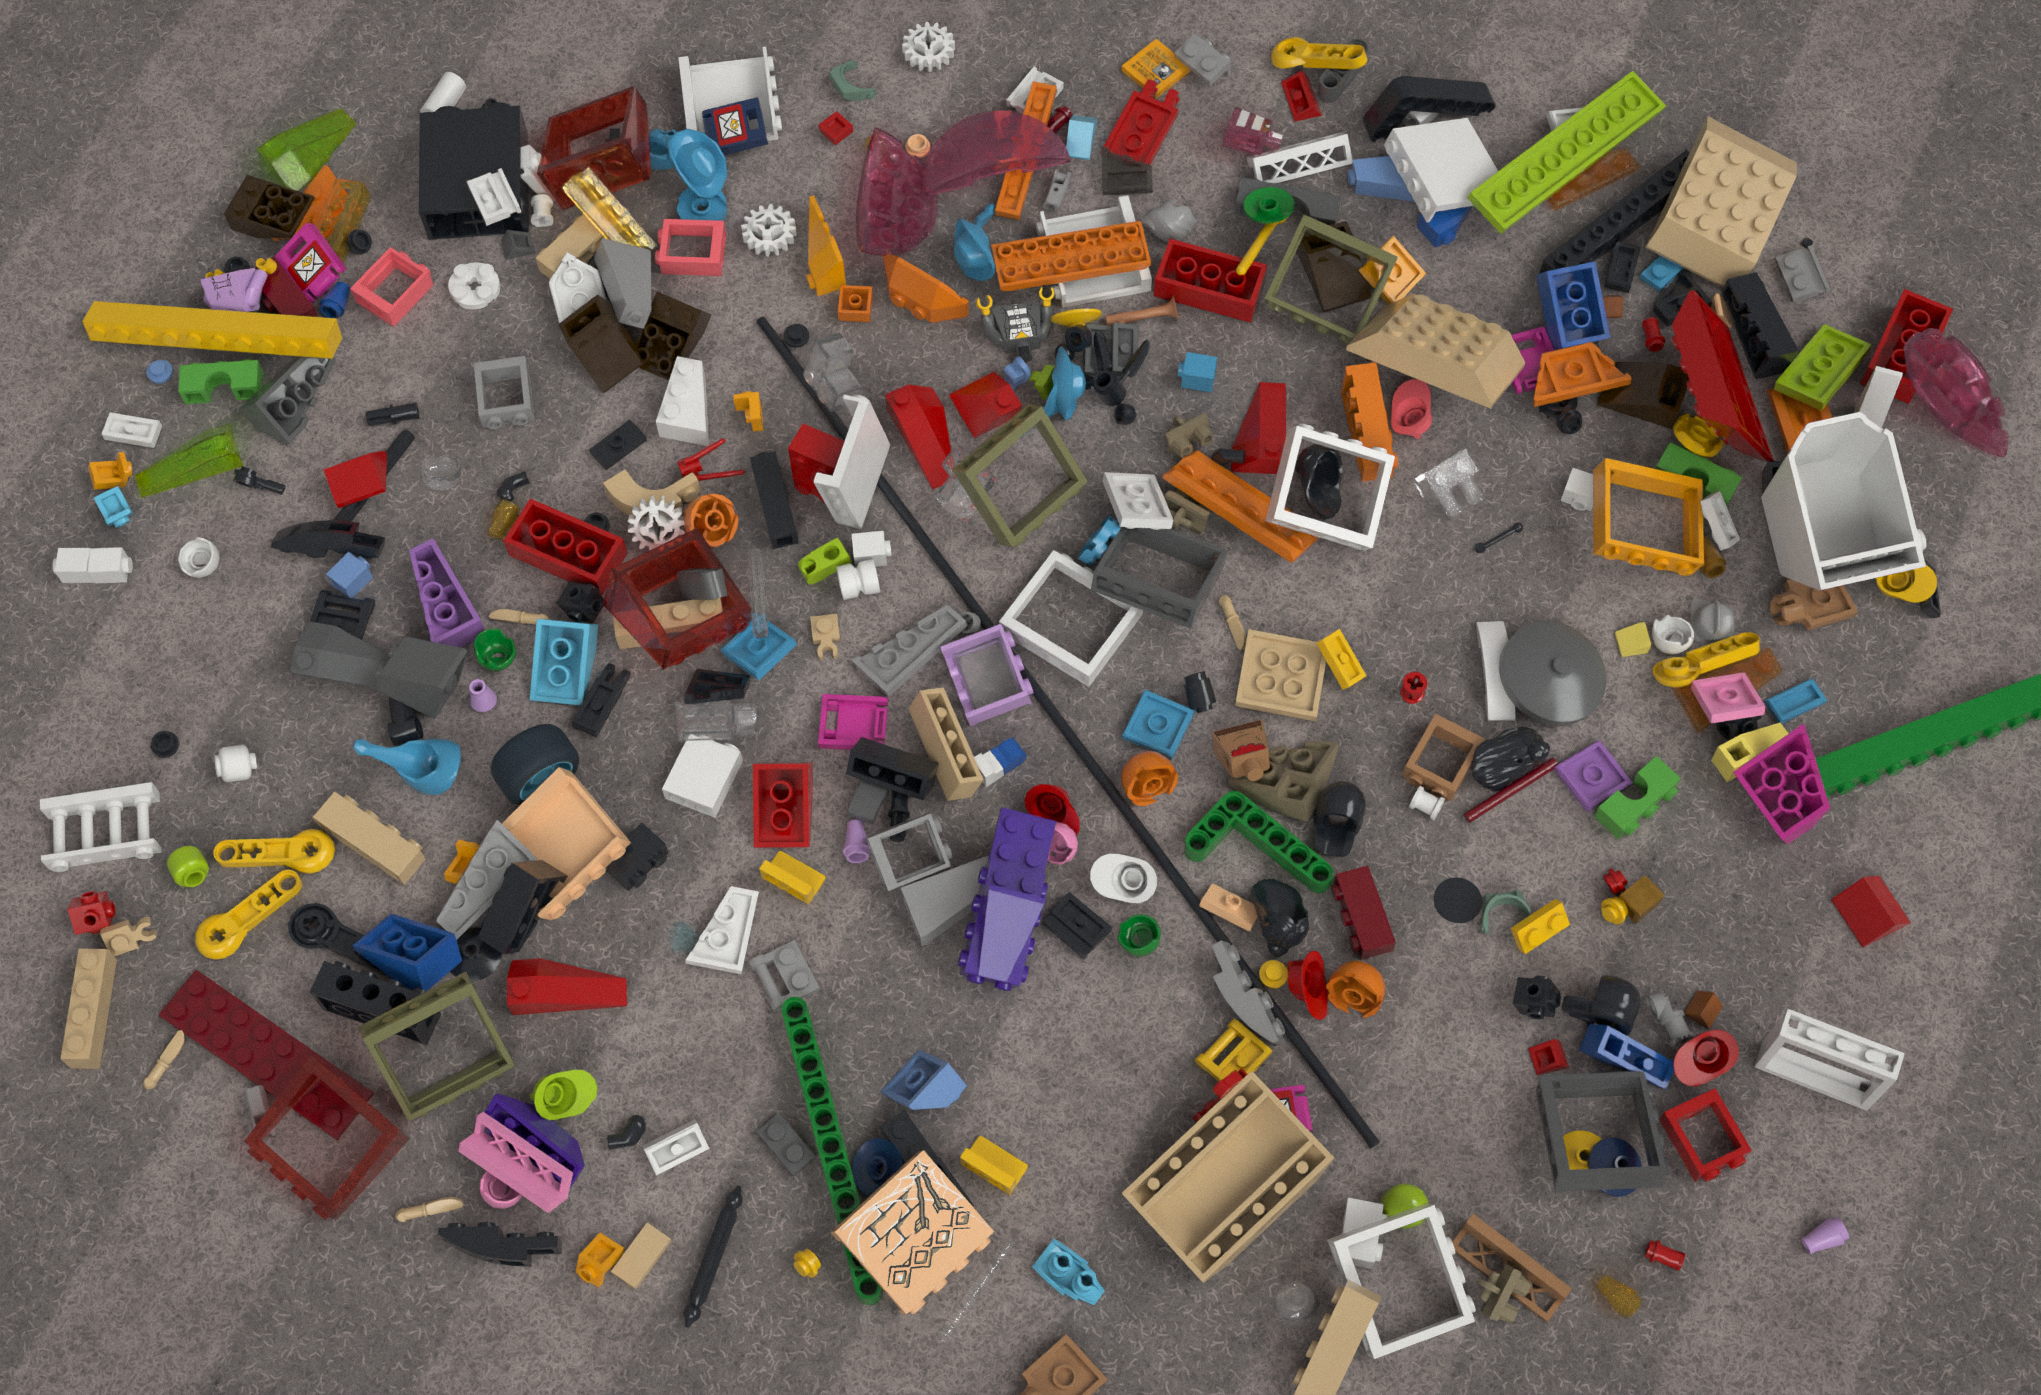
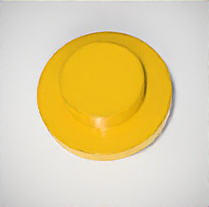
M1613 897L1607 898L1601 903L1602 915L1605 920L1615 925L1625 921L1628 915V908L1623 900Z
M1270 960L1261 966L1259 978L1266 987L1276 989L1286 983L1288 971L1283 963Z
M809 1249L798 1251L794 1254V1267L797 1272L803 1277L814 1278L818 1274L817 1270L821 1267L817 1256Z

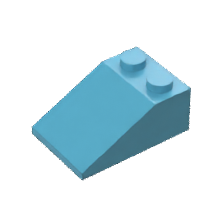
M537 619L530 700L582 705L586 698L596 654L599 624Z

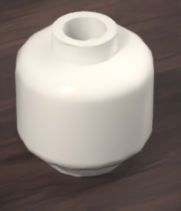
M245 745L222 747L218 755H214L217 777H222L225 782L248 780L251 777V770L257 769L255 753H249Z

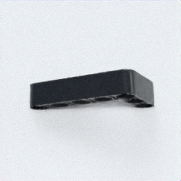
M1400 76L1388 84L1364 115L1363 123L1371 141L1376 142L1377 139L1381 138L1386 140L1392 129L1397 128L1410 111L1479 116V113L1492 112L1496 104L1488 86L1483 82Z

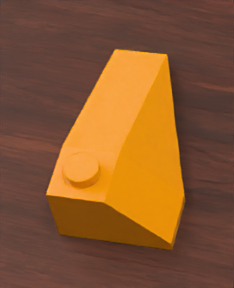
M813 195L809 197V274L806 275L809 288H815L817 296L840 290L841 285H846L841 253L834 236L830 235L827 222H824L822 211Z

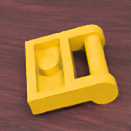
M1234 1018L1227 1025L1228 1029L1204 1054L1200 1053L1194 1059L1203 1070L1207 1071L1218 1082L1232 1071L1236 1070L1238 1072L1241 1068L1247 1074L1251 1071L1255 1072L1273 1051ZM1236 1036L1240 1037L1242 1041L1217 1066L1213 1060Z

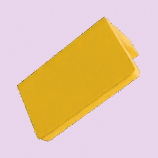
M779 851L771 863L765 860L759 868L761 878L808 905L826 880L825 875L783 851Z
M979 1136L970 1150L966 1148L960 1156V1164L1008 1195H1011L1028 1169L1026 1163L983 1136Z

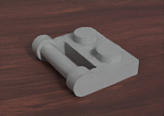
M795 940L765 955L756 956L749 962L752 971L757 972L771 1000L770 1006L773 1012L782 1010L781 1007L784 1001L790 997L804 999L820 991V987ZM775 964L789 994L781 996L766 967L767 965Z

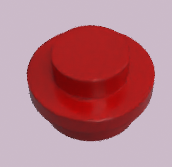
M1609 868L1607 870L1608 873L1603 875V879L1614 895L1619 892L1622 894L1626 890L1624 886L1628 882L1620 870L1615 872L1612 868Z

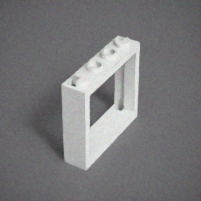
M1299 424L1288 429L1265 521L1355 549H1372L1395 456L1387 454V450L1384 448L1372 447L1370 449L1362 446L1363 443L1358 440L1347 439L1345 441L1338 439V435L1332 432L1324 431L1319 433L1313 431L1314 427L1310 425ZM1301 439L1379 463L1362 534L1284 510Z
M1053 550L1001 618L999 624H1002L1004 632H1011L1014 642L1089 687L1143 615V610L1099 594L1128 612L1089 664L1021 624L1016 618L1055 568L1091 589L1094 571L1088 567H1081L1076 564L1070 556Z
M1787 1009L1763 1040L1754 1067L1868 1111L1896 1082L1905 1053ZM1789 1019L1798 1022L1796 1029L1789 1027ZM1785 1042L1872 1075L1874 1078L1871 1081L1782 1046ZM1886 1056L1892 1058L1887 1064L1885 1063ZM1860 1084L1869 1087L1866 1092L1859 1090Z
M1426 1203L1327 1239L1343 1287H1345L1348 1280L1361 1286L1348 1246L1426 1218L1459 1315L1384 1343L1380 1341L1372 1318L1362 1338V1342L1367 1355L1373 1359L1475 1322L1472 1314L1476 1311L1470 1295L1465 1294L1462 1285L1465 1283L1464 1274L1460 1266L1455 1265L1452 1257L1455 1254L1454 1245L1449 1237H1445L1442 1228L1445 1225V1220L1441 1210L1435 1208V1205Z

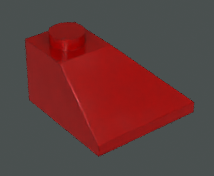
M995 372L949 394V398L974 439L1008 422L1022 408V404L1010 384Z

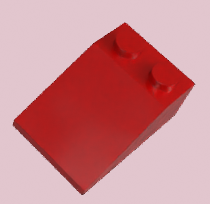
M757 762L753 764L754 848L810 847L813 762Z

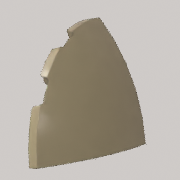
M1305 741L1304 746L1299 748L1287 749L1285 745L1268 750L1270 768L1263 771L1262 778L1257 781H1250L1247 775L1238 778L1231 777L1228 780V784L1236 791L1264 807L1308 822L1317 806L1320 793L1328 782L1339 748L1338 743Z

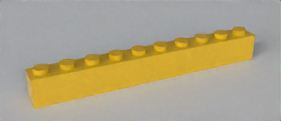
M94 301L82 321L90 341L333 359L342 340L337 319Z

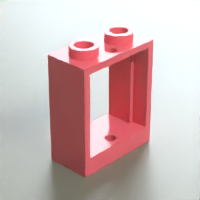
M664 219L663 229L658 230V243L661 244L660 250H656L655 263L660 266L661 274L722 276L726 243L724 221ZM671 235L712 237L710 258L669 256Z
M390 247L350 290L356 303L394 327L434 284L430 276L431 272L425 265L421 263L416 264L405 252H398ZM397 268L413 278L415 282L392 305L373 293V291Z

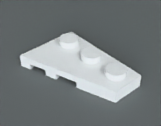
M731 886L715 911L710 923L699 937V941L688 955L685 964L742 974L759 892Z

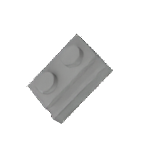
M1812 245L1808 246L1807 249H1798L1776 257L1777 266L1793 303L1818 296L1822 292H1829V284Z

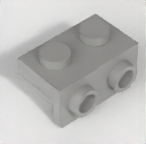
M1196 33L1175 52V58L1209 86L1223 73L1227 76L1231 74V61L1229 57L1223 52L1219 53L1213 48L1208 39L1201 38Z

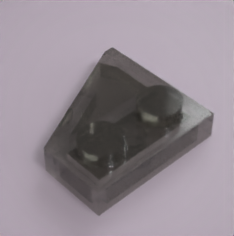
M1102 147L1103 195L1153 193L1152 165L1142 161L1137 162L1132 157L1124 154L1123 156L1110 152L1109 148Z

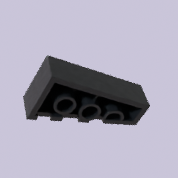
M1757 272L1727 279L1721 292L1755 379L1784 373L1799 350L1765 289L1763 281H1761Z

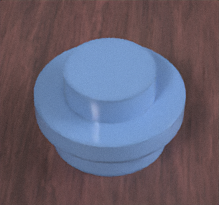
M156 360L147 367L146 374L153 383H165L172 377L173 367L166 360Z

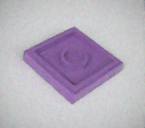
M1600 740L1556 765L1554 769L1586 812L1605 802L1617 790L1621 792L1633 783Z

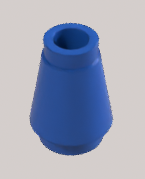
M337 282L320 301L319 310L326 318L338 319L339 316L344 314L350 292V287L346 283Z

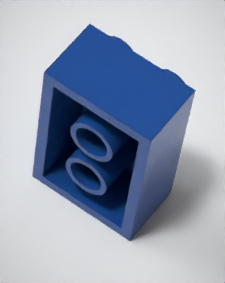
M1595 261L1546 271L1536 275L1547 333L1554 350L1611 338Z

